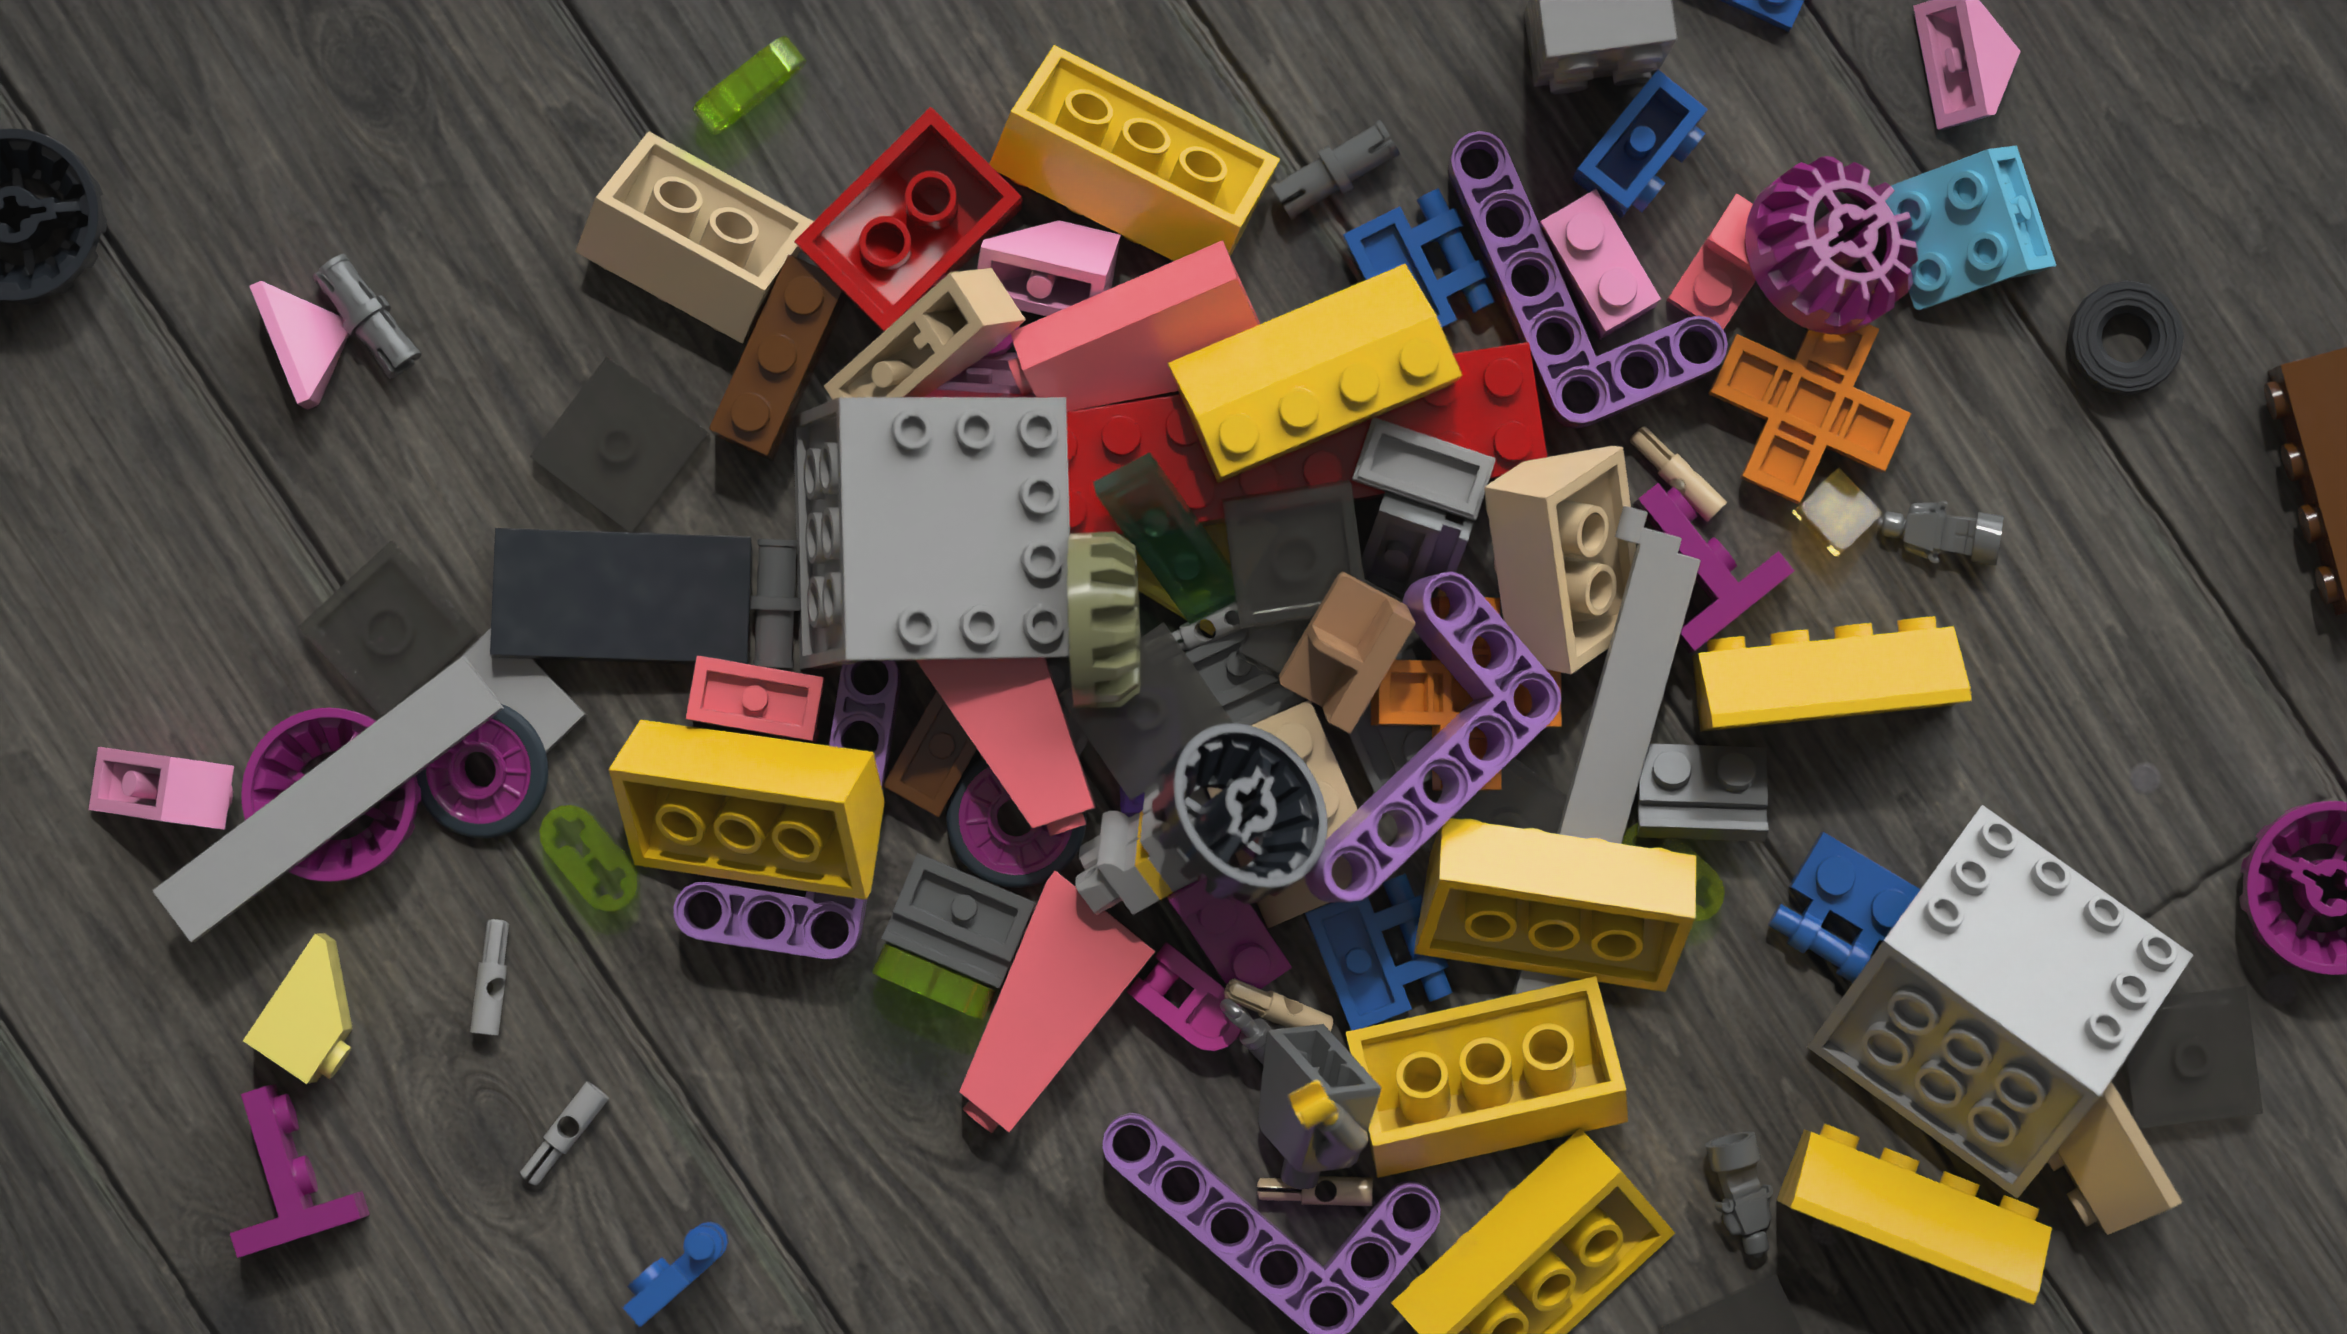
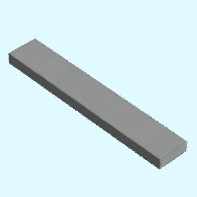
M462 656L152 891L189 941L196 942L498 714L504 707L467 658Z

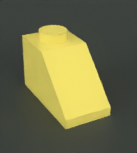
M325 933L314 934L243 1040V1042L306 1084L317 1082L321 1075L331 1079L342 1066L352 1047L344 1043L353 1028L336 940Z

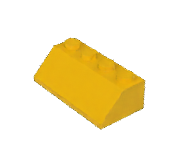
M1054 45L1011 110L989 164L998 173L1008 177L1014 183L1028 187L1066 206L1073 213L1086 216L1123 235L1127 240L1141 244L1176 261L1222 240L1231 256L1280 159Z
M1406 264L1167 364L1217 483L1453 385L1462 376L1438 318Z
M1932 616L1898 620V632L1873 635L1872 623L1834 627L1835 639L1810 641L1808 630L1771 633L1770 646L1746 648L1745 636L1708 640V652L1697 653L1692 656L1700 732L1953 706L1972 701L1971 689L1954 626L1937 628L1936 617Z
M640 720L609 768L634 865L864 900L868 898L871 892L885 802L874 752Z
M1450 818L1438 829L1430 853L1414 954L1576 979L1596 976L1597 982L1666 992L1695 920L1696 856L1675 853L1663 848L1650 849L1611 843L1599 838L1585 839L1546 833L1534 828L1520 829L1482 823L1475 819Z
M1596 976L1346 1032L1350 1054L1381 1087L1380 1096L1367 1131L1378 1178L1573 1135L1579 1128L1586 1132L1628 1122L1626 1087Z
M1824 1123L1820 1135L1804 1129L1776 1201L2031 1304L2035 1303L2040 1289L2052 1227L2035 1221L2040 1209L2006 1195H2003L2000 1205L1996 1206L1976 1198L1980 1185L1946 1171H1943L1940 1182H1936L1916 1174L1920 1161L1885 1147L1880 1158L1858 1151L1856 1148L1860 1137Z
M1579 1128L1516 1188L1510 1190L1503 1200L1476 1225L1464 1233L1422 1275L1416 1277L1391 1303L1418 1334H1567L1665 1244L1675 1232L1626 1175Z

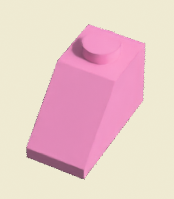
M1058 220L983 240L977 269L992 268L1019 310L1049 316L1112 288L1121 235Z
M98 747L89 810L225 829L227 811L233 799L232 777L234 766Z

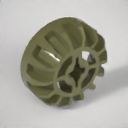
M1116 532L1069 533L1067 560L1068 627L1075 709L1122 707L1140 692L1141 686L1140 602L1135 545Z

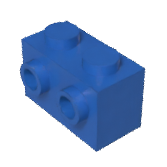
M1658 69L1577 168L1572 179L1589 193L1597 189L1605 205L1620 218L1625 215L1632 205L1642 213L1666 182L1659 178L1657 174L1671 156L1683 163L1706 134L1697 127V124L1708 109Z

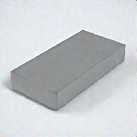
M1373 417L1352 481L1475 521L1484 497V487L1488 484L1496 458Z
M490 628L462 656L467 658L501 704L514 709L530 722L541 738L547 754L587 714L534 659L491 658Z

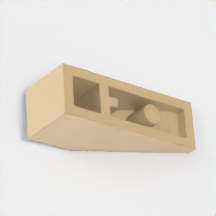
M992 268L951 272L826 383L824 387L832 400L839 397H925L982 359L1026 319Z

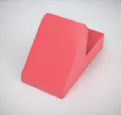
M1736 193L1666 300L1691 317L1703 316L1711 318L1719 323L1723 330L1756 281L1748 261L1745 243L1747 218L1753 205L1751 202Z

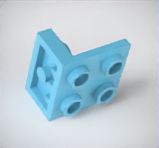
M2017 146L1987 149L1891 185L1895 192L1885 202L1894 216L1909 212L1913 226L1906 230L1907 232L1903 235V239L1915 241L1918 247V261L1909 268L1913 278V284L1909 293L1917 310L1935 306L2009 278L2035 274L2056 266Z

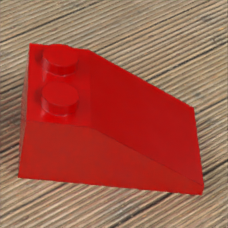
M930 107L794 240V243L884 332L949 273L959 270L980 251L983 240L994 237L1022 209V196Z

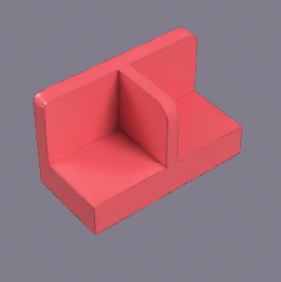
M697 655L686 719L693 722L817 743L819 736L817 723L825 678Z

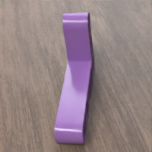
M1472 132L1459 139L1453 148L1449 160L1448 171L1450 180L1520 343L1529 342L1534 375L1548 408L1556 421L1569 428L1579 429L1588 427L1701 379L1720 365L1726 355L1728 346L1726 333L1719 323L1703 316L1686 318L1596 357L1506 147L1498 137L1488 132ZM1472 149L1485 150L1495 161L1496 169L1494 174L1480 180L1471 178L1462 169L1460 161L1462 155ZM1497 207L1510 208L1520 219V231L1513 237H1497L1487 227V213ZM1522 265L1535 266L1545 277V290L1536 296H1523L1512 285V271ZM1548 323L1560 324L1570 335V349L1560 355L1547 354L1537 343V329ZM1692 331L1700 332L1709 339L1712 345V355L1708 362L1695 364L1683 357L1679 347L1680 338L1683 334ZM1633 356L1642 357L1647 360L1653 367V383L1643 389H1636L1627 385L1620 371L1623 360ZM1580 381L1589 385L1595 393L1596 402L1594 409L1584 414H1577L1568 410L1561 396L1562 389L1566 384Z
M1448 572L1417 580L1405 592L1403 604L1408 606L1416 623L1413 630L1472 697L1473 701L1326 839L1318 862L1305 875L1307 887L1319 900L1329 903L1362 900L1370 895L1538 735L1559 712L1561 704L1560 689L1553 677L1477 588L1461 574ZM1436 587L1444 591L1449 598L1450 609L1445 620L1436 616L1431 608L1430 598ZM1477 636L1485 639L1491 649V659L1486 668L1478 665L1472 655V645ZM1519 684L1526 687L1532 697L1531 711L1526 717L1520 714L1514 705V692ZM1474 727L1482 730L1487 738V751L1481 760L1475 757L1469 749V734ZM1430 769L1436 772L1442 780V794L1436 803L1428 799L1423 790L1424 776ZM1385 812L1391 815L1397 824V837L1391 846H1387L1381 841L1377 831L1378 821ZM1338 856L1344 857L1352 869L1351 882L1344 890L1335 885L1331 875L1332 864Z
M895 660L881 661L888 670L889 680L887 685L881 692L875 695H865L860 693L854 684L856 668L862 662L843 665L840 673L829 746L845 748L844 737L846 731L852 725L862 722L871 724L879 736V743L874 751V756L884 796L885 787L883 784L886 781L901 688V671ZM696 882L685 887L677 896L674 904V919L679 929L687 936L698 940L821 959H837L850 954L858 946L863 930L867 899L806 891V896L804 897L713 882ZM702 892L713 894L718 898L722 906V915L719 922L714 927L706 930L692 923L688 911L691 900ZM764 902L777 904L785 915L784 929L773 939L760 937L752 927V914L758 905ZM829 911L841 914L849 926L847 940L836 949L823 947L817 941L814 933L817 919Z
M1135 1113L1120 1115L1109 1124L1104 1133L1102 1147L1105 1158L1118 1172L1309 1334L1349 1333L1433 1234L1440 1222L1441 1209L1438 1199L1428 1187L1414 1181L1397 1183L1387 1190L1328 1262L1322 1266L1149 1118ZM1127 1125H1137L1146 1131L1151 1144L1149 1151L1144 1157L1135 1161L1119 1157L1114 1150L1113 1137L1120 1128ZM1187 1167L1197 1175L1199 1190L1189 1201L1175 1202L1169 1199L1163 1192L1162 1179L1172 1168ZM1409 1193L1424 1197L1428 1205L1426 1220L1419 1227L1412 1229L1397 1225L1392 1215L1393 1206L1397 1199ZM1228 1208L1242 1212L1248 1221V1231L1240 1241L1232 1244L1217 1240L1211 1231V1222L1214 1216L1221 1210ZM1365 1243H1376L1383 1247L1387 1254V1264L1384 1270L1379 1275L1371 1278L1356 1274L1351 1266V1256L1355 1249ZM1276 1250L1288 1252L1297 1262V1271L1293 1279L1283 1285H1273L1265 1281L1260 1273V1265L1263 1258ZM1325 1292L1341 1296L1346 1304V1311L1342 1320L1330 1327L1318 1325L1309 1315L1310 1304L1313 1299Z

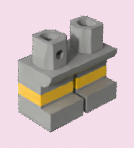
M1157 782L1145 788L1144 806L1141 812L1130 818L1119 811L1103 813L1100 835L1080 846L1079 858L1086 871L1076 876L1075 887L1096 915L1121 901L1125 903L1132 914H1135L1198 879L1196 877L1189 881L1179 872L1189 861L1179 846L1164 851L1159 837L1169 825L1165 822L1155 821L1152 813V801L1159 794ZM1188 814L1190 822L1194 828V817Z

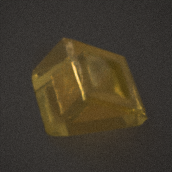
M1839 467L1792 511L1835 557L1841 555L1882 514L1878 507Z

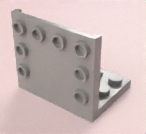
M839 397L793 416L796 540H798L797 583L798 598H801V611H798L800 670L829 669L862 661L1070 657L1067 586L1070 520L1066 398Z
M1982 805L1807 1047L2018 1199L2102 1095L2193 957V954Z

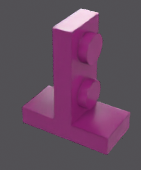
M1657 483L1633 503L1637 509L1648 512L1646 520L1655 531L1682 538L1678 551L1679 554L1701 560L1695 581L1712 603L1682 626L1678 641L1688 654L1697 650L1795 571L1778 551L1738 582L1730 573L1738 567L1735 560L1715 537L1706 542L1690 523L1697 518V514L1675 487L1666 493L1660 484Z
M1205 875L1198 876L1197 880L1167 896L1226 984L1231 979H1237L1262 989L1292 968L1251 905L1243 904L1233 898V894L1222 900L1211 896L1205 891L1207 883Z
M276 1084L241 1094L279 1217L230 1233L237 1258L370 1215L363 1191L316 1206L313 1205L310 1194L318 1191L317 1180L308 1156L298 1157L291 1132L298 1131L299 1124L293 1103L288 1094L279 1096Z

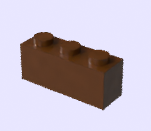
M788 254L709 427V430L715 436L772 462L848 297L820 268Z

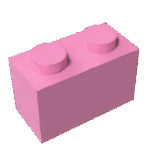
M1597 189L1540 221L1539 225L1556 265L1599 339L1645 314L1661 300L1660 296Z

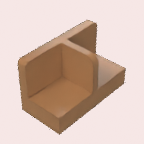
M1347 573L1338 574L1280 672V684L1322 706L1329 723L1351 734L1416 624L1408 606Z

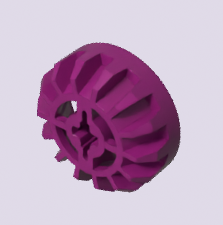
M1830 156L1820 157L1809 165L1801 162L1761 191L1755 199L1747 218L1745 231L1747 257L1752 273L1761 290L1770 302L1787 318L1802 327L1819 333L1846 334L1868 326L1895 307V302L1907 294L1913 284L1912 273L1909 268L1918 261V247L1915 241L1903 239V235L1907 232L1906 230L1913 226L1910 214L1906 212L1894 216L1885 201L1895 190L1886 182L1873 188L1867 183L1870 170L1859 163L1853 162L1843 168L1842 162ZM1834 192L1845 193L1861 207L1847 203L1841 205ZM1822 200L1829 213L1814 223L1817 205ZM1878 232L1881 236L1885 252V258L1881 265L1872 253L1878 242ZM1840 237L1845 239V242L1842 241L1833 247L1829 246V242L1832 243ZM1861 261L1868 272L1856 273L1848 271V269Z
M317 708L290 716L273 727L254 749L244 772L241 798L245 820L305 776L301 771L311 760L324 753L338 751L374 724L376 720L347 709ZM416 776L382 800L379 809L373 807L365 813V815L374 820L363 832L348 839L328 841L289 872L299 877L316 881H346L360 878L362 875L389 863L403 842L410 838L415 828L413 822L417 805L421 802V788L417 784Z
M2321 801L2296 806L2284 811L2283 815L2271 824L2264 826L2255 836L2258 839L2252 847L2249 856L2243 858L2240 872L2244 874L2243 894L2239 896L2241 909L2248 915L2254 929L2252 934L2259 944L2266 946L2279 957V961L2316 974H2347V924L2330 932L2307 930L2314 915L2332 917L2347 914V899H2323L2320 901L2323 896V890L2315 885L2316 881L2307 877H2331L2334 874L2331 885L2339 890L2340 895L2347 898V862L2343 861L2347 854V802ZM2324 843L2337 846L2331 859L2312 860L2309 862L2301 857L2290 858L2296 851L2308 845ZM2279 878L2292 885L2293 896L2298 906L2303 909L2297 923L2286 914L2281 905L2278 893Z

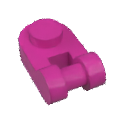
M1166 942L1154 956L1159 962L1144 980L1138 977L1127 990V993L1192 1045L1202 1050L1211 1051L1228 1047L1237 1039L1241 1030L1226 1017L1220 1008V1003L1225 999V988ZM1180 977L1194 989L1182 1005L1177 1008L1164 995Z

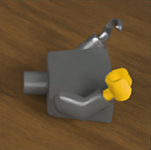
M1222 1000L1220 1003L1222 1012L1241 1030V1043L1263 1065L1258 1122L1260 1130L1284 1156L1281 1172L1282 1181L1293 1188L1311 1189L1318 1184L1320 1171L1350 1168L1357 1162L1360 1152L1368 1143L1367 1131L1380 1096V1085L1324 1024L1273 1030L1265 1020L1261 1018L1253 1020L1233 1000Z

